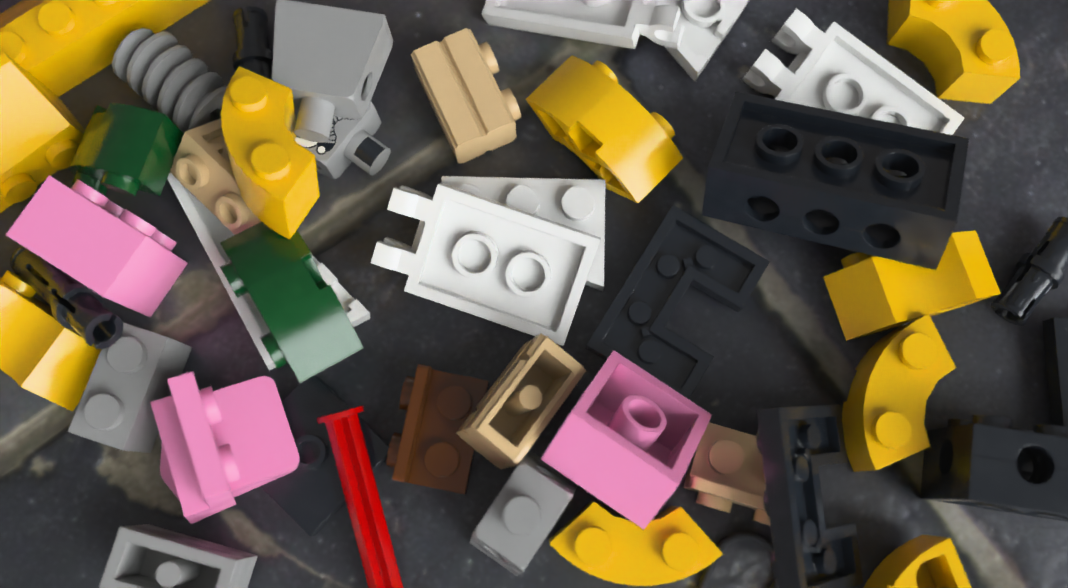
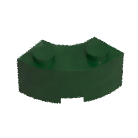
M110 103L107 109L96 105L69 166L70 172L75 176L72 184L78 179L106 196L108 189L130 197H135L138 191L160 196L184 133L165 114L121 103Z
M260 222L220 242L230 262L220 266L236 297L238 298L248 293L270 331L260 337L277 369L288 363L297 380L301 383L363 349L331 285H327L323 280L312 258L311 251L297 230L289 240L273 231L263 222Z

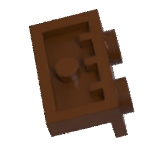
M418 364L415 377L406 376L400 397V409L407 411L402 433H393L387 454L386 465L394 468L392 480L467 494L476 450L461 439L456 432L468 416L477 411L476 406L488 392L490 384L488 380L433 370L430 366Z

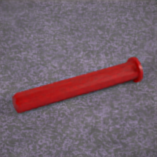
M363 405L318 417V424L324 422L326 424L368 588H403L357 414L364 411Z

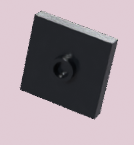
M317 375L301 382L282 401L299 453L300 462L298 467L293 472L260 486L310 536H315L346 503L325 422L318 424L317 418L351 408ZM358 415L374 473L387 460L389 444Z

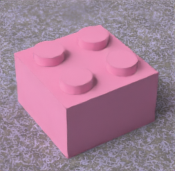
M48 176L6 233V236L99 295L150 318L188 264V262L171 252L177 244L176 241L127 209H123L113 203L107 197L78 179L70 189L53 177Z
M613 350L565 420L541 460L613 508L616 512L622 514L642 529H645L679 486L712 414Z

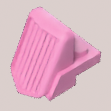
M192 371L167 379L172 395L150 402L162 440L160 475L180 501L184 517L190 524L236 505L235 497L296 470L299 465V453L276 384L268 376H259L213 391L212 386L199 389Z

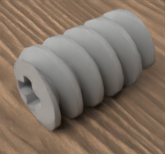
M141 28L132 31L121 41L114 53L112 61L113 72L123 82L128 83V86L135 93L143 96L144 100L153 109H158L159 113L165 114L183 133L221 118L222 101L227 86H223V79L216 72H208V66L201 59L193 58V53L188 47L178 45V40L172 33L162 31L154 34L151 29Z

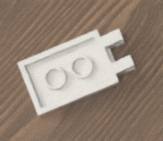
M486 0L482 11V16L488 25L631 49L636 48L640 35L646 36L659 45L679 49L684 33V25L677 23L681 13L679 6L658 5L659 0Z
M797 8L771 41L786 52L798 54L789 67L786 68L775 55L765 49L741 80L758 92L775 96V100L950 135L954 134L964 120L962 115L835 21L823 32Z
M443 183L437 185L434 197L404 185L400 188H393L387 210L416 218L420 222L412 247L386 237L383 242L378 241L376 243L371 264L409 275L404 289L405 292L535 337L542 333L556 344L564 346L601 237Z

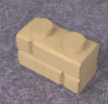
M465 28L444 37L440 42L434 41L413 50L411 58L416 74L458 163L463 164L485 154L488 150L492 151L511 143L517 138L515 120L522 118L521 112L511 89L506 88L500 91L493 74L499 72V67L488 42L478 45L471 29Z
M541 333L523 344L476 406L477 411L468 416L456 433L498 468L504 469L517 466L586 370L549 337Z

